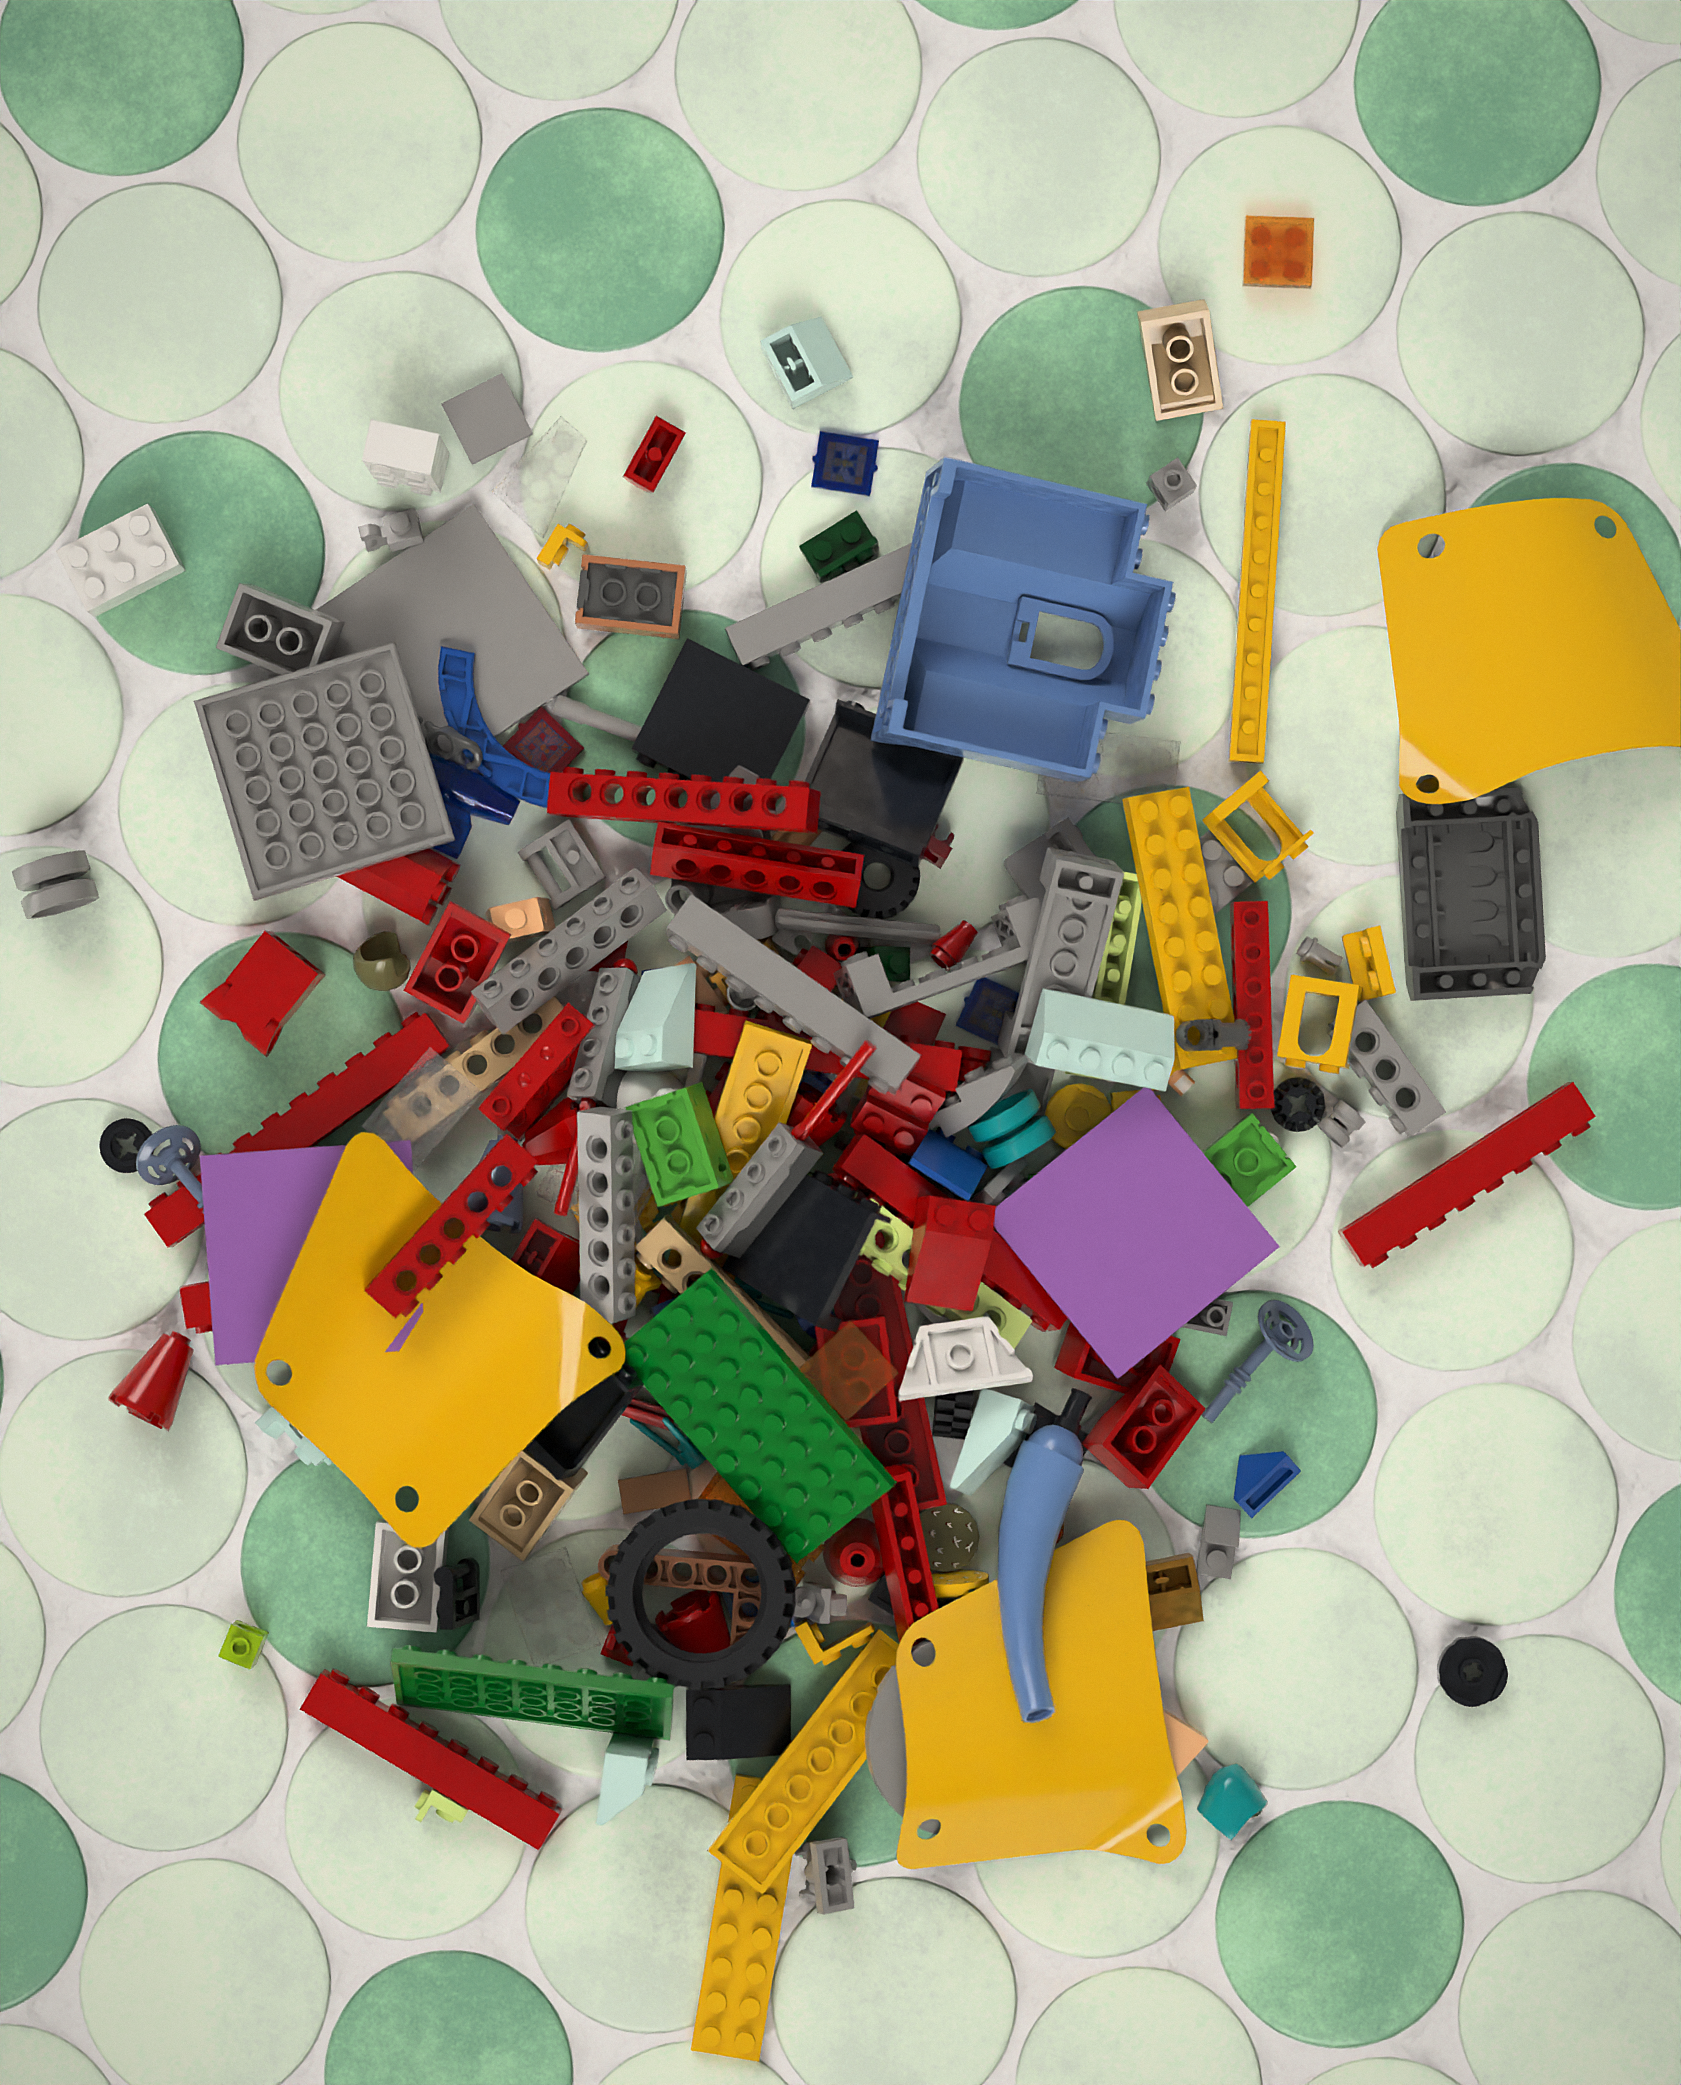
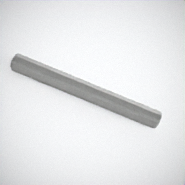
M781 908L778 909L775 915V926L778 929L933 944L941 936L940 926L936 924Z

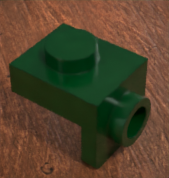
M869 946L858 949L857 954L867 952L868 957L876 954L879 955L888 982H906L910 980V947Z

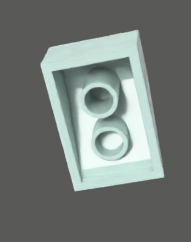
M688 963L644 971L616 1033V1069L631 1072H663L693 1067L696 964Z
M986 1388L982 1389L950 1488L971 1496L1021 1445L1026 1435L1032 1433L1037 1419V1415L1033 1414L1035 1407L1020 1399Z

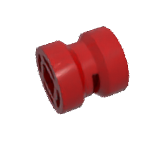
M958 1046V1050H962L958 1081L965 1082L964 1075L976 1068L983 1067L984 1069L986 1064L990 1062L992 1051Z

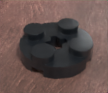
M1481 1637L1456 1638L1443 1650L1437 1664L1438 1683L1446 1695L1456 1703L1467 1707H1477L1498 1698L1504 1690L1508 1679V1670L1502 1653L1494 1644ZM1473 1662L1478 1663L1477 1669L1481 1671V1675L1479 1678L1473 1676L1471 1681L1466 1680L1467 1674L1463 1671L1466 1665L1471 1666Z

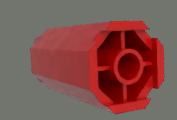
M428 848L336 877L429 926L437 913V903L443 906L452 890L447 884L448 882H453L460 870L461 864Z

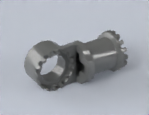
M1197 1019L1180 1024L1176 1031V1040L1180 1048L1188 1052L1218 1051L1222 1047H1235L1237 1050H1245L1248 1048L1249 1040H1251V1036H1248V1034H1251V1031H1248L1250 1026L1245 1022V1019H1237L1234 1023H1222L1218 1019ZM1191 1026L1196 1027L1200 1033V1040L1196 1045L1191 1044L1187 1037Z

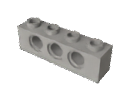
M1365 999L1357 1003L1349 1055L1352 1059L1348 1063L1359 1078L1365 1076L1372 1087L1368 1091L1379 1106L1385 1104L1392 1114L1388 1119L1399 1134L1405 1132L1407 1136H1413L1446 1113V1111ZM1335 1020L1328 1024L1332 1030L1328 1033L1331 1040L1333 1038ZM1361 1032L1367 1033L1372 1039V1047L1367 1052L1360 1051L1355 1043L1357 1035ZM1381 1060L1387 1061L1392 1067V1074L1387 1080L1380 1079L1375 1071L1376 1065ZM1402 1088L1410 1091L1412 1095V1102L1407 1108L1400 1107L1396 1102V1093Z

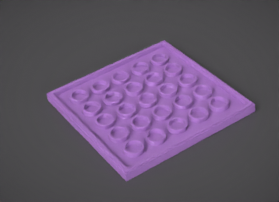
M1145 1087L996 1206L994 1220L996 1231L1117 1379L1280 1247L1153 1091Z
M411 1140L386 1142L413 1174ZM346 1145L200 1156L215 1365L255 1362L264 1334ZM423 1302L385 1352L399 1351L423 1313Z

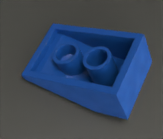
M938 1127L936 1132L931 1129L928 1130L907 1164L963 1200L968 1201L988 1166L982 1162L984 1156L969 1145L963 1150L953 1144L956 1137L953 1135L945 1137L941 1127Z

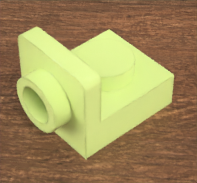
M434 1788L431 1792L424 1789L414 1806L420 1810L415 1818L419 1822H422L431 1805L437 1808V1815L449 1822L457 1820L461 1823L469 1810Z

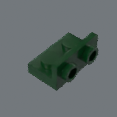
M856 510L801 544L799 549L821 583L826 579L831 580L846 573L845 567L855 561L860 565L876 555L874 549L878 548L879 542L875 536L873 537Z

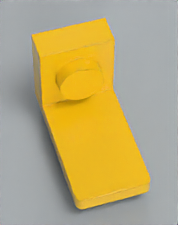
M805 1618L794 1624V1629L814 1665L822 1661L824 1666L842 1656L840 1650L852 1644L853 1648L856 1649L872 1639L870 1634L875 1631L872 1622H869L823 1648L821 1643L826 1641L816 1622L810 1625L808 1619Z

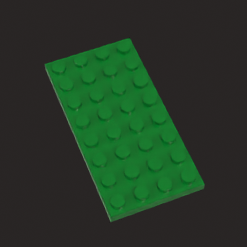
M713 1268L709 1269L624 1342L626 1353L624 1363L630 1365L636 1371L637 1377L644 1383V1387L753 1514L774 1532L785 1551L796 1564L896 1484L894 1478Z
M411 1645L402 1646V1649L393 1648L390 1662L397 1705L670 1741L674 1685L667 1684V1681L661 1678H648L647 1681L635 1680L631 1675L624 1673L604 1676L598 1675V1672L586 1668H581L574 1672L563 1670L561 1666L555 1664H543L542 1667L528 1666L527 1662L518 1659H509L505 1663L493 1661L491 1657L486 1655H473L472 1658L459 1657L457 1653L449 1650H439L436 1654L423 1652L421 1648Z

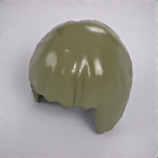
M383 931L374 934L366 939L354 953L353 968L358 979L372 990L390 991L400 987L408 979L411 963L407 959V955L402 954L397 934L394 932Z

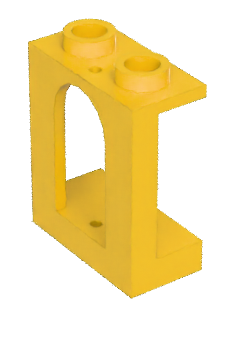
M1261 770L1202 819L1204 824L1254 883L1264 875L1268 880L1273 878L1284 868L1281 861L1288 855L1293 860L1309 847L1305 841L1314 834L1312 830H1309L1303 835L1266 792L1263 786L1269 780ZM1246 800L1277 835L1280 841V853L1273 860L1265 861L1255 856L1224 820Z
M1291 974L1277 1056L1285 1059V1065L1291 1067L1305 1068L1307 1062L1319 1064L1318 1071L1339 1074L1340 1068L1349 1069L1350 1064L1347 1061L1357 1003L1358 1001L1361 1002L1363 988L1355 984ZM1306 993L1339 998L1332 1043L1330 1048L1320 1056L1305 1054L1298 1044Z

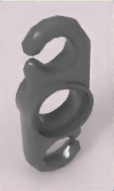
M418 716L419 723L421 724L423 722V718ZM430 721L424 723L427 731L426 737H424L428 752L435 759L441 761L450 759L458 765H464L465 760L462 752L464 749H468L473 753L474 760L466 764V769L469 771L475 770L481 765L483 754L475 741L459 734L457 730L450 726L437 727ZM439 735H444L450 740V752H446L439 747Z

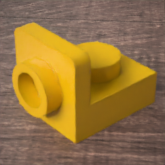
M557 524L536 558L538 563L548 570H551L554 563L559 566L569 551V548L565 546L567 542L585 552L589 546L588 542L583 539L586 534L571 524H568L566 528Z

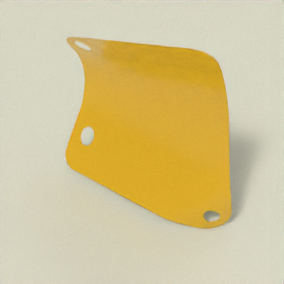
M362 1132L355 1135L346 1145L256 1355L254 1365L255 1379L259 1392L265 1400L321 1450L358 1487L398 1536L409 1546L422 1548L433 1544L562 1409L592 1387L620 1370L625 1361L626 1353L619 1333L590 1305L530 1274L496 1250L483 1238L479 1237L476 1239L473 1235L463 1244L467 1251L454 1265L448 1261L439 1271L443 1275L441 1280L430 1291L424 1287L415 1297L419 1304L406 1318L400 1314L395 1319L364 1291V1288L442 1203L407 1169L383 1139L374 1133ZM450 1218L444 1224V1233L450 1238L459 1237L463 1232V1223L458 1218ZM427 1244L420 1251V1259L426 1264H433L440 1257V1250L434 1244ZM404 1270L396 1277V1285L402 1290H409L416 1284V1275L412 1271ZM423 1302V1313L399 1351L385 1352ZM602 1336L610 1343L611 1352L608 1357L598 1359L593 1357L588 1351L589 1341L595 1337ZM274 1360H282L288 1363L292 1370L291 1380L286 1385L273 1384L266 1374L269 1363ZM403 1486L413 1487L418 1493V1506L412 1512H403L396 1505V1493Z

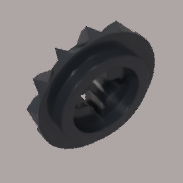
M1293 1077L1286 1079L1274 1090V1108H1271L1272 1116L1286 1130L1292 1132L1310 1130L1321 1121L1326 1108L1324 1093L1315 1082L1306 1078ZM1307 1093L1304 1105L1310 1111V1114L1299 1110L1289 1117L1293 1105L1289 1102L1290 1100L1286 1095L1297 1099Z
M130 1118L119 1119L112 1122L103 1131L99 1143L100 1154L106 1165L114 1171L120 1173L137 1172V1153L127 1152L120 1159L123 1147L115 1138L128 1140L136 1134L133 1146L139 1151L143 1143L153 1134L143 1122Z

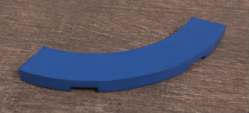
M441 646L438 663V684L448 726L479 745L482 750L483 760L477 770L485 778L511 796L547 809L550 773L531 767L510 754L496 740L482 717L474 688L476 654ZM464 749L463 753L472 762L474 760L473 753L468 749Z

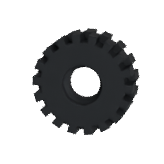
M852 842L844 847L843 852L864 855L856 908L848 907L850 911L857 913L861 917L891 918L904 911L914 900L920 883L919 867L916 868ZM872 863H883L890 870V882L882 889L870 888L864 881V871Z
M974 1390L936 1395L932 1436L965 1440L970 1426Z

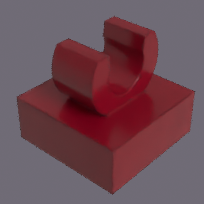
M937 824L923 859L941 869L953 849L950 845L954 839V834L950 832L945 840H938L935 836L939 826Z

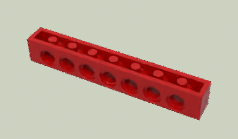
M563 767V773L550 772L547 813L558 817L645 823L664 822L677 825L817 834L821 792L809 788L810 783L805 781L790 780L788 786H777V780L757 778L756 784H744V778L728 776L723 777V782H711L712 777L706 775H691V780H679V774L659 773L658 778H647L648 773L641 771H627L626 777L615 776L616 771L608 769H595V775L584 774V769L575 767ZM590 785L591 796L588 800L584 801L583 792ZM622 787L623 797L621 801L616 803L615 793ZM654 789L656 794L655 800L652 804L648 805L646 801L647 794ZM686 791L688 800L684 806L680 807L678 803L679 796ZM716 793H719L720 803L715 809H712L711 799ZM751 795L753 798L752 807L748 811H744L743 802L747 796ZM781 797H784L786 806L781 813H777L776 803Z

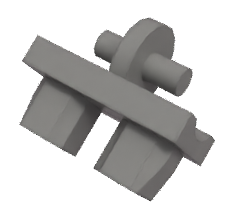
M803 1581V1587H797L794 1616L805 1617L819 1624H829L830 1616H846L847 1595L837 1594L835 1590L811 1581Z

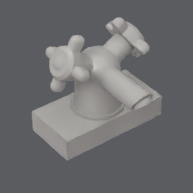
M838 1837L822 1841H808L798 1848L795 1855H802L803 1859H806L808 1863L804 1873L807 1879L805 1882L806 1889L799 1891V1897L816 1901L817 1913L823 1915L853 1909L854 1898L851 1873L856 1870L857 1863L856 1860L849 1859L847 1838Z

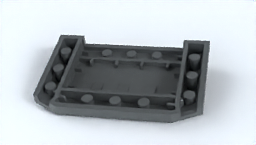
M1520 788L1495 789L1471 800L1445 804L1421 803L1409 798L1405 794H1399L1396 820L1405 979L1410 1001L1532 993L1534 980L1546 959L1539 827L1534 812L1529 810L1521 796L1523 793Z

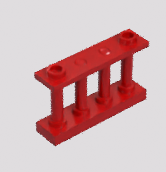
M567 1003L477 1109L502 1131L505 1132L507 1130L519 1141H522L525 1133L541 1119L570 1085L580 1043L595 1025L583 1013L581 1014L570 1003Z

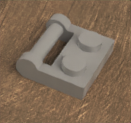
M570 819L518 852L522 861L527 860L551 898L549 903L554 911L606 878ZM546 847L571 885L565 891L561 890L538 854Z

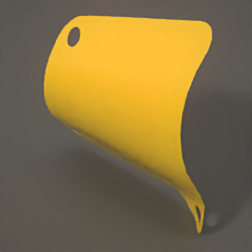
M1545 498L1474 507L1407 521L1391 526L1384 532L1379 540L1377 551L1399 717V787L1406 796L1426 804L1467 801L1491 792L1529 773L1562 762L1633 748L1681 747V629L1630 529L1621 516L1612 508L1592 499ZM1599 516L1610 518L1616 526L1615 536L1605 538L1599 535L1594 526L1595 519ZM1428 534L1440 535L1445 542L1443 552L1434 558L1422 557L1417 549L1420 539ZM1423 775H1433L1439 780V789L1434 793L1421 792L1416 786L1417 780Z
M1126 1520L1109 1521L1054 1550L1045 1587L1043 1641L1046 1673L1055 1712L1044 1720L1027 1723L1023 1722L1010 1677L1002 1634L997 1586L998 1579L933 1611L913 1623L906 1630L896 1651V1672L903 1714L907 1763L905 1809L896 1857L900 1865L909 1869H919L1072 1850L1105 1851L1147 1860L1156 1864H1165L1172 1862L1182 1853L1186 1843L1185 1813L1182 1794L1168 1743L1149 1605L1145 1549L1140 1531L1131 1522ZM921 1637L930 1640L935 1648L934 1662L927 1667L916 1664L911 1654L913 1642ZM936 1819L941 1823V1829L936 1836L930 1839L918 1837L917 1829L922 1822ZM1161 1824L1169 1829L1170 1841L1166 1846H1155L1148 1840L1147 1830L1151 1825Z

